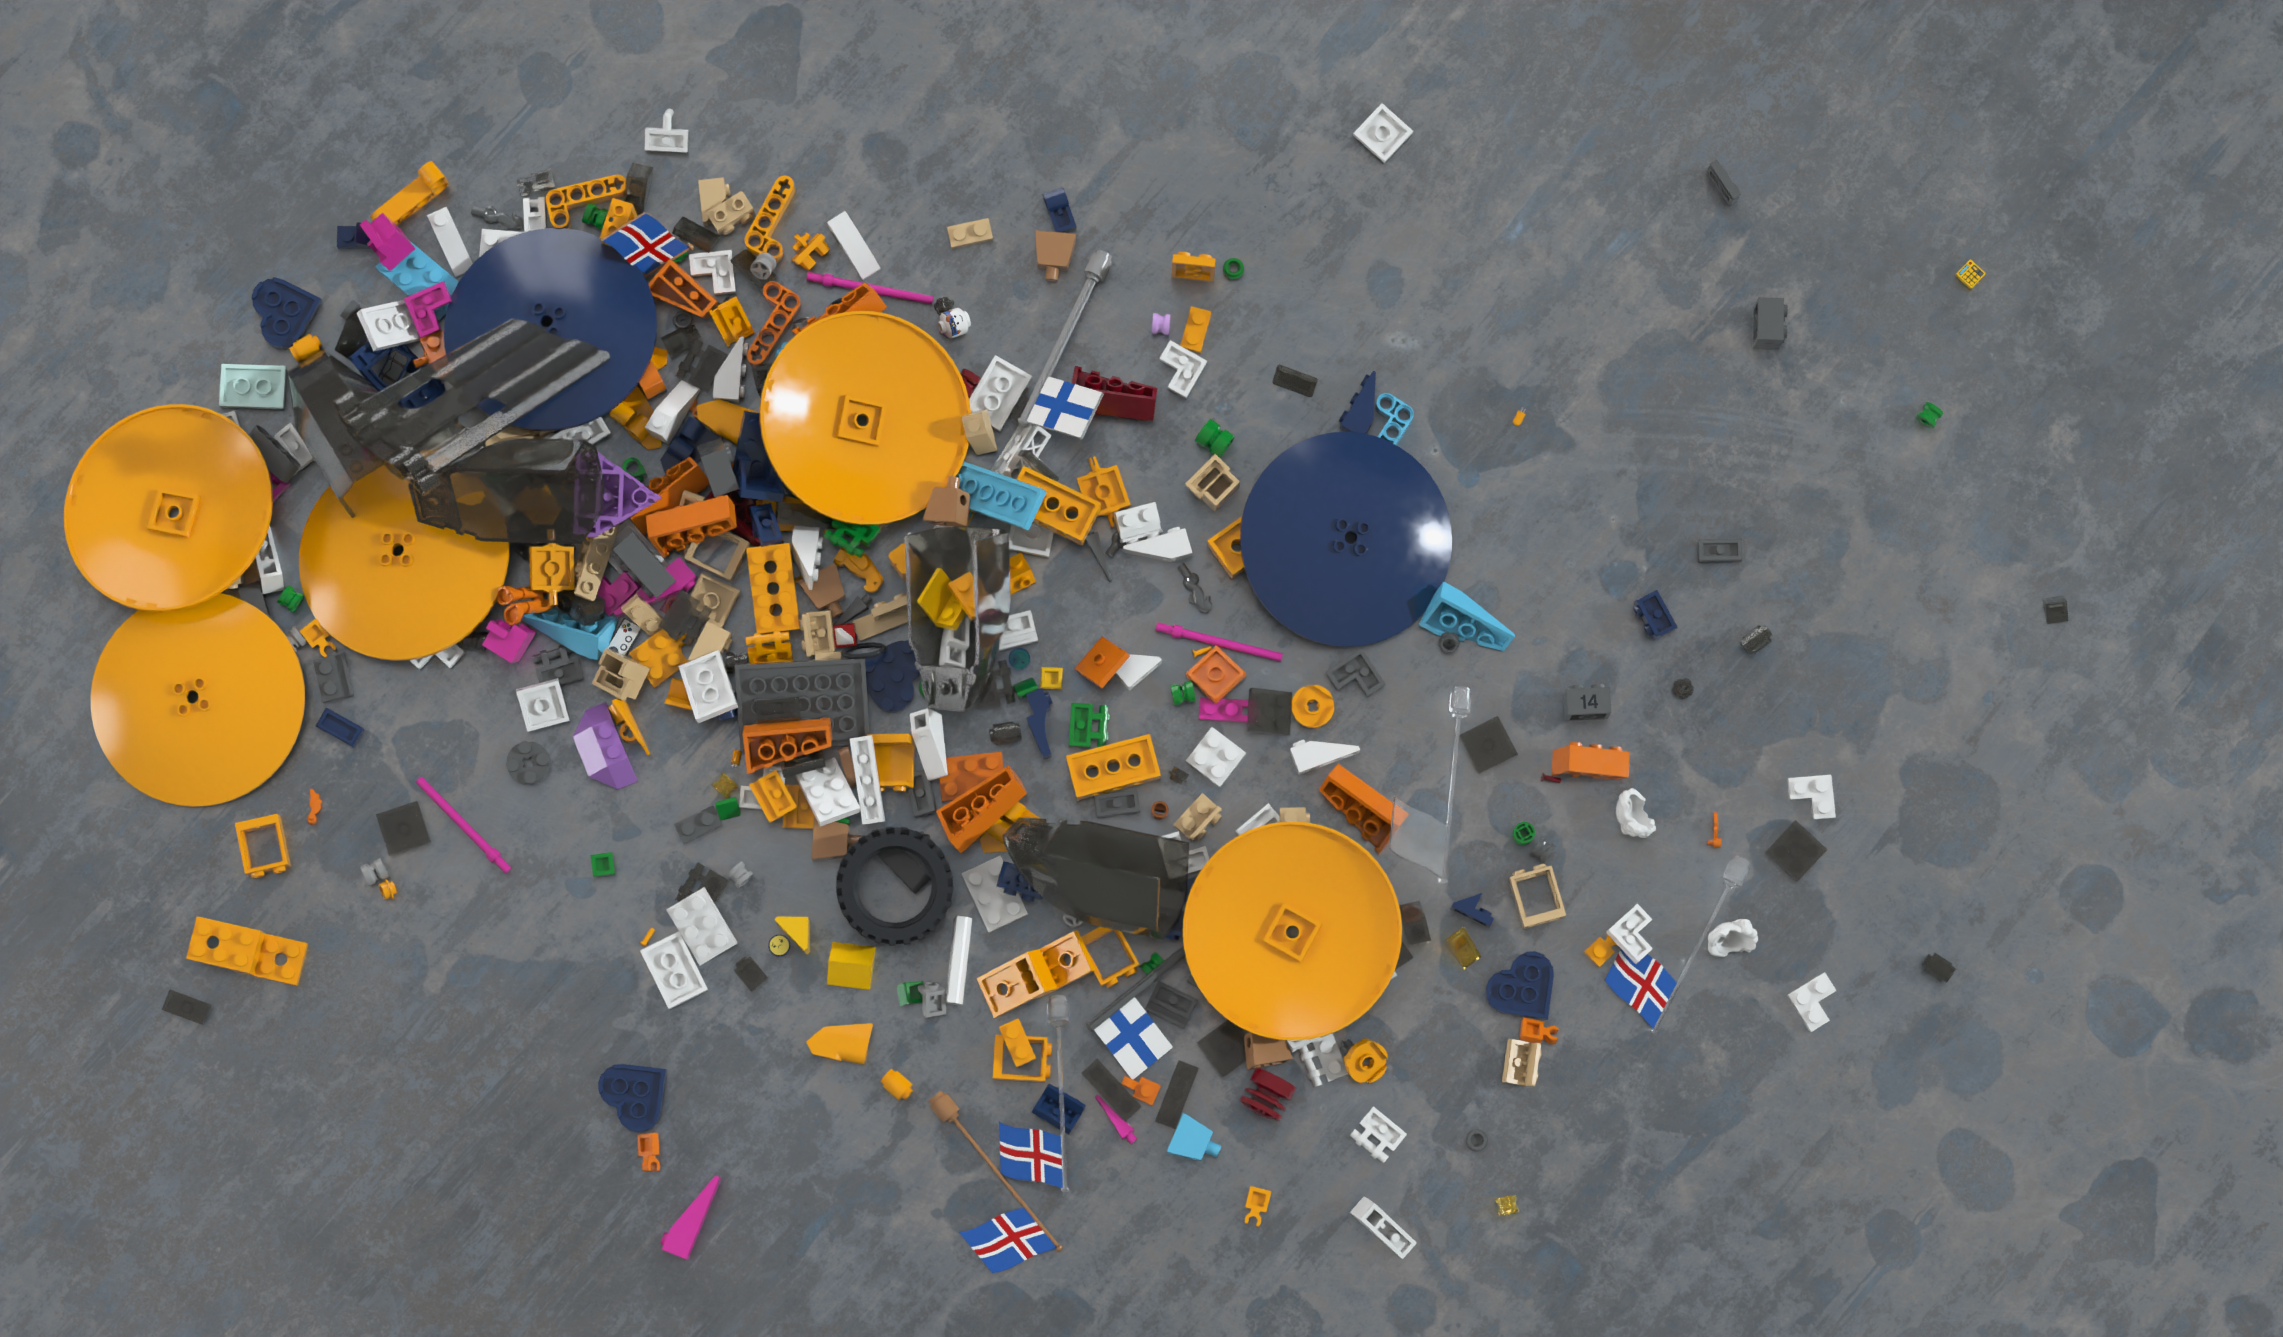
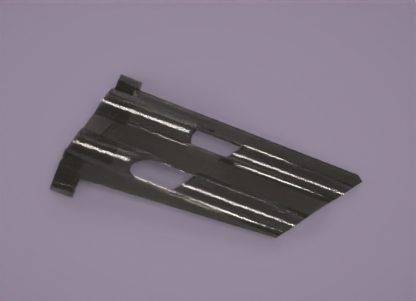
M512 318L362 402H359L354 393L349 390L335 399L333 405L342 423L347 427V432L356 442L368 448L376 455L392 474L399 479H406L423 496H426L443 485L436 473L608 362L610 356L609 352L600 350L589 343L575 339H564L548 333L547 330L539 325ZM431 379H438L453 386V388L423 407L403 409L397 405L400 399ZM486 398L494 399L507 405L474 427H465L459 423L460 415Z

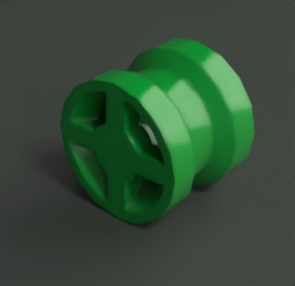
M1926 402L1923 406V411L1919 412L1916 417L1924 425L1934 428L1937 424L1936 420L1941 418L1944 413L1936 405Z
M288 586L281 593L277 603L281 606L285 605L288 607V611L293 613L302 603L304 595L295 592L292 586Z

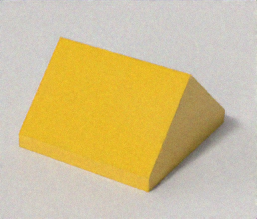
M777 916L774 919L777 925L808 955L810 953L811 921L809 917Z
M832 941L828 960L827 985L870 990L876 947Z

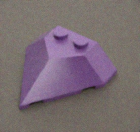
M577 451L573 537L596 538L662 499L661 496L649 490L644 484L619 466L614 465L599 452Z

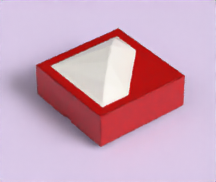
M855 623L832 626L835 647L857 645Z

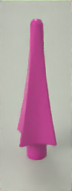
M1096 1095L1095 1099L1110 1118L1122 1140L1127 1139L1130 1144L1134 1143L1137 1140L1133 1134L1134 1128L1115 1113L1099 1095Z

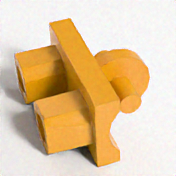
M807 232L802 237L798 234L793 237L796 243L792 248L797 251L800 247H803L791 259L795 265H800L804 269L810 270L816 262L809 254L815 250L822 257L830 250L824 241L826 237L822 233H817L808 243L806 241L811 236Z

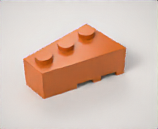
M671 259L648 283L653 297L706 320L711 316L709 310L713 311L721 304Z
M1570 742L1568 746L1553 750L1552 776H1559L1564 773L1572 774V777L1582 775L1598 779H1625L1629 777L1630 752L1622 751V747L1602 749V745L1591 744L1589 747H1583L1582 743Z

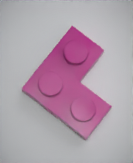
M442 281L404 298L420 338L441 330L433 310L452 302L445 282Z
M624 571L613 583L603 574L595 600L609 616H612L616 609L641 588L640 584L628 575V571Z

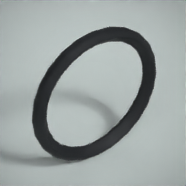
M876 642L859 643L856 646L844 648L841 654L843 657L850 659L870 658L883 654L887 647L882 643ZM860 648H882L880 650L869 653H847L849 651Z

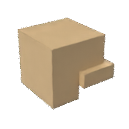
M1214 454L1185 483V486L1199 500L1202 499L1216 512L1239 489L1240 481L1229 472L1231 468Z
M605 648L598 663L600 667L592 684L621 700L626 701L627 697L636 700L650 668L628 656Z

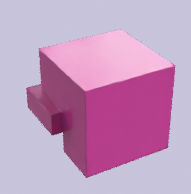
M381 213L371 223L364 220L360 224L361 228L370 238L367 245L378 255L379 261L389 271L415 250V247L403 231L384 213Z
M502 619L492 620L486 627L490 632L482 645L510 663L519 662L535 636L536 631L523 623L518 627L515 624L511 626Z

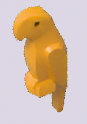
M843 548L836 554L833 563L838 567L845 566L855 576L865 579L866 586L863 588L867 592L874 593L880 590L884 583L883 577L867 554L864 553L859 558L856 555L852 556L846 553V549Z

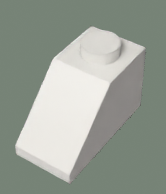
M1129 654L1130 657L1115 675L1130 691L1162 664L1160 657Z

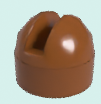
M1162 801L1155 802L1151 807L1152 816L1157 820L1166 818L1169 810L1168 805Z

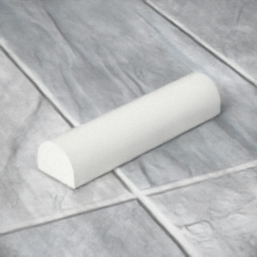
M956 916L954 918L946 986V1004L963 1005L972 918Z

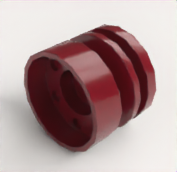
M1256 1067L1250 1081L1257 1088L1256 1090L1245 1088L1244 1091L1251 1095L1252 1098L1250 1099L1242 1095L1239 1101L1250 1111L1266 1119H1274L1280 1122L1282 1115L1274 1110L1276 1108L1285 1112L1286 1108L1279 1101L1280 1099L1291 1101L1297 1088L1284 1079Z

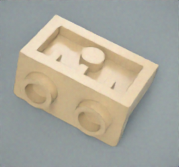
M1202 793L1173 826L1192 843L1195 839L1200 841L1207 833L1205 829L1210 823L1215 825L1222 817L1220 815L1222 809Z

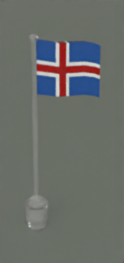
M1735 855L1734 859H1731L1722 875V878L1725 880L1724 884L1727 886L1677 982L1650 955L1647 954L1635 964L1620 949L1605 981L1616 995L1638 1011L1652 1027L1650 1028L1652 1034L1658 1033L1657 1029L1730 888L1735 889L1736 886H1742L1751 864L1745 858Z
M1065 995L1049 996V1001L1047 1002V1023L1052 1024V1027L1056 1028L1061 1136L1042 1130L1014 1128L999 1122L1001 1174L1016 1180L1044 1182L1060 1187L1063 1193H1067L1069 1188H1067L1061 1028L1069 1023V1004Z

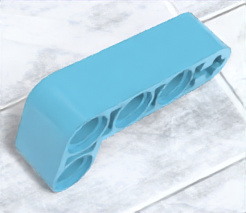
M1383 393L1377 398L1376 411L1388 419V422L1378 437L1397 445L1410 426L1414 412L1409 405L1395 396ZM1387 400L1391 403V407L1384 409L1380 406V402ZM1400 412H1407L1409 419L1401 420L1398 414ZM1389 429H1394L1397 431L1398 436L1390 438L1386 432Z

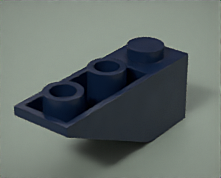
M1375 371L1370 376L1366 374L1360 384L1363 386L1359 394L1356 392L1350 401L1352 407L1349 412L1345 410L1340 417L1339 422H1341L1340 429L1342 431L1367 434L1374 420Z

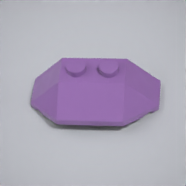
M604 702L585 710L573 735V739L588 776L617 790L638 782L607 703Z

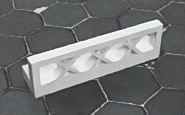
M1019 424L991 471L1011 478V473L1014 469L1018 468L1019 473L1023 466L1031 469L1020 457H1022L1025 451L1029 450L1030 457L1028 461L1034 465L1051 435L1042 427L1033 424L1028 426ZM1038 431L1043 436L1039 443L1034 444L1033 438Z
M870 735L850 738L862 824L884 822L885 817L873 737Z

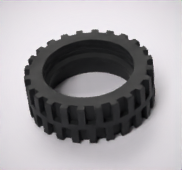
M891 826L884 829H876L865 836H861L856 843L848 848L837 871V899L841 912L850 926L856 929L863 937L879 944H889V946H896V944L906 945L911 944L910 942L925 938V935L933 932L937 925L944 920L952 902L953 876L945 855L930 838H927L918 831L905 827L895 828ZM889 849L905 850L921 859L929 871L932 884L930 898L924 909L915 917L897 923L885 922L872 916L862 905L857 887L858 877L864 864L875 854Z

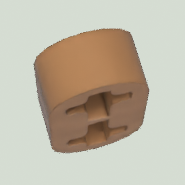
M848 746L840 748L838 753L850 788L857 786L855 771Z

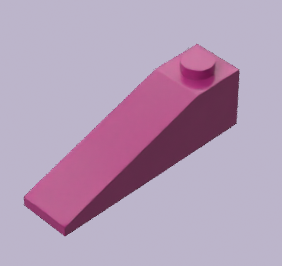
M680 557L665 568L676 582L657 599L654 596L649 598L642 588L635 594H638L652 606L684 591H690L698 579ZM624 604L613 612L618 619L627 616L621 609Z
M715 1176L670 1228L669 1233H664L660 1242L663 1245V1251L686 1260L689 1259L720 1183V1177Z

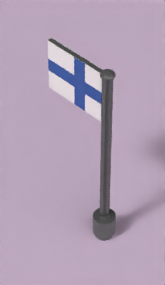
M1184 945L1089 1022L1086 1021V1028L1098 1035L1131 1079L1136 1078L1173 1048L1135 996L1186 956Z

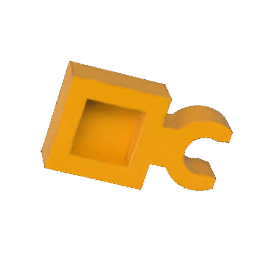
M317 618L299 631L312 649L317 645L319 646V652L322 657H327V654L324 652L326 646L331 647L333 651L336 650V646L332 642L326 641L325 638L330 634L321 626Z
M1607 934L1605 941L1599 937L1584 953L1600 967L1615 953L1611 947L1617 946V944Z
M1250 1186L1245 1208L1251 1209V1211L1245 1217V1224H1248L1250 1217H1255L1257 1219L1256 1227L1260 1226L1261 1217L1259 1213L1267 1212L1272 1191Z

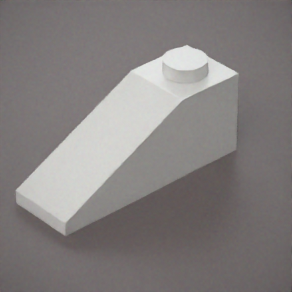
M444 207L427 215L457 278L464 275L473 263L447 207Z
M681 380L654 410L645 426L649 434L660 441L670 444L698 396L700 388Z
M270 525L264 543L255 557L263 594L284 590L282 571Z
M1305 740L1293 743V747L1290 748V754L1298 775L1360 752L1359 746L1317 741L1305 742Z
M1365 1196L1350 1212L1401 1259L1417 1243L1381 1208Z

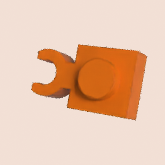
M1523 1017L1520 1025L1519 1040L1532 1043H1541L1542 1040H1545L1549 1044H1556L1558 1037H1554L1551 1034L1556 1035L1559 1028L1556 1026L1544 1027V1021Z

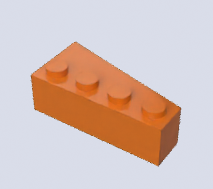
M728 495L717 496L705 501H697L686 506H677L666 511H657L646 516L648 539L662 558L668 556L671 550H683L688 543L694 542L697 544L702 542L705 536L714 537L737 527L735 505Z
M830 718L744 725L743 742L747 774L761 768L771 767L773 764L782 761L792 760L794 757L803 754L807 755L831 747L832 729Z
M1008 765L941 807L936 813L949 841L961 854L1023 798L1027 792L1021 779Z

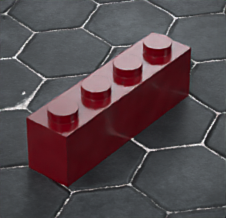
M1074 367L1072 384L1104 394L1095 414L1111 415L1119 418H1134L1141 421L1154 420L1158 388L1130 381L1127 384L1119 377L1112 376L1109 379L1100 376V372L1092 370L1091 373L1082 371V367Z

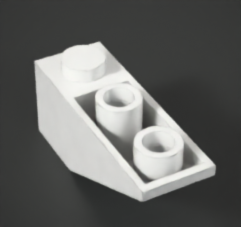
M743 336L739 338L714 377L713 400L720 399L729 403L740 404V398H744L745 385H742V377H746L747 364L743 363L744 356H747L749 350V343H745Z
M794 525L792 557L808 589L812 590L813 582L818 581L819 569H816V565L820 566L821 553L818 550L823 549L824 537L820 536L819 527Z
M1180 527L1169 529L1167 534L1159 535V533L1148 535L1146 540L1139 541V539L1127 541V545L1123 546L1124 553L1167 562H1175L1192 557V549L1186 529L1180 530Z
M929 708L910 713L912 736L927 779L931 781L947 776L942 715Z

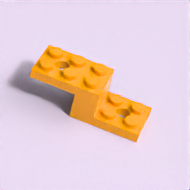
M197 916L186 959L227 968L237 973L298 986L308 943ZM211 937L219 939V945L214 949L208 947V940ZM279 954H285L287 957V962L282 966H278L275 962Z
M1078 930L1040 949L1028 951L976 979L993 1017L996 1018L1032 999L1046 996L1096 969ZM1065 954L1071 957L1070 965H1067L1064 961ZM1002 983L1008 988L1006 995L1001 991Z

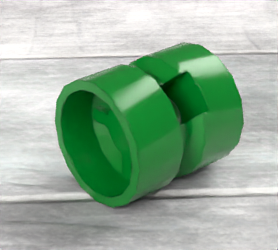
M1209 419L1198 433L1195 442L1203 448L1209 447V452L1213 455L1216 454L1220 458L1229 448L1235 436L1226 429L1220 430V425L1214 420Z

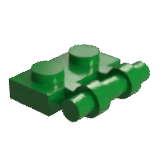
M834 519L832 527L837 529L836 532L833 533L827 530L824 537L830 540V543L834 546L839 545L846 549V553L861 558L865 550L858 546L863 544L869 547L879 534L880 527L876 525L845 523ZM844 534H846L847 536L853 538V540L849 542L842 537Z
M1071 703L1069 747L1090 748L1091 739L1097 740V747L1106 745L1109 736L1107 733V722L1110 720L1107 705H1100L1099 713H1093V704ZM1092 720L1099 721L1098 732H1091Z

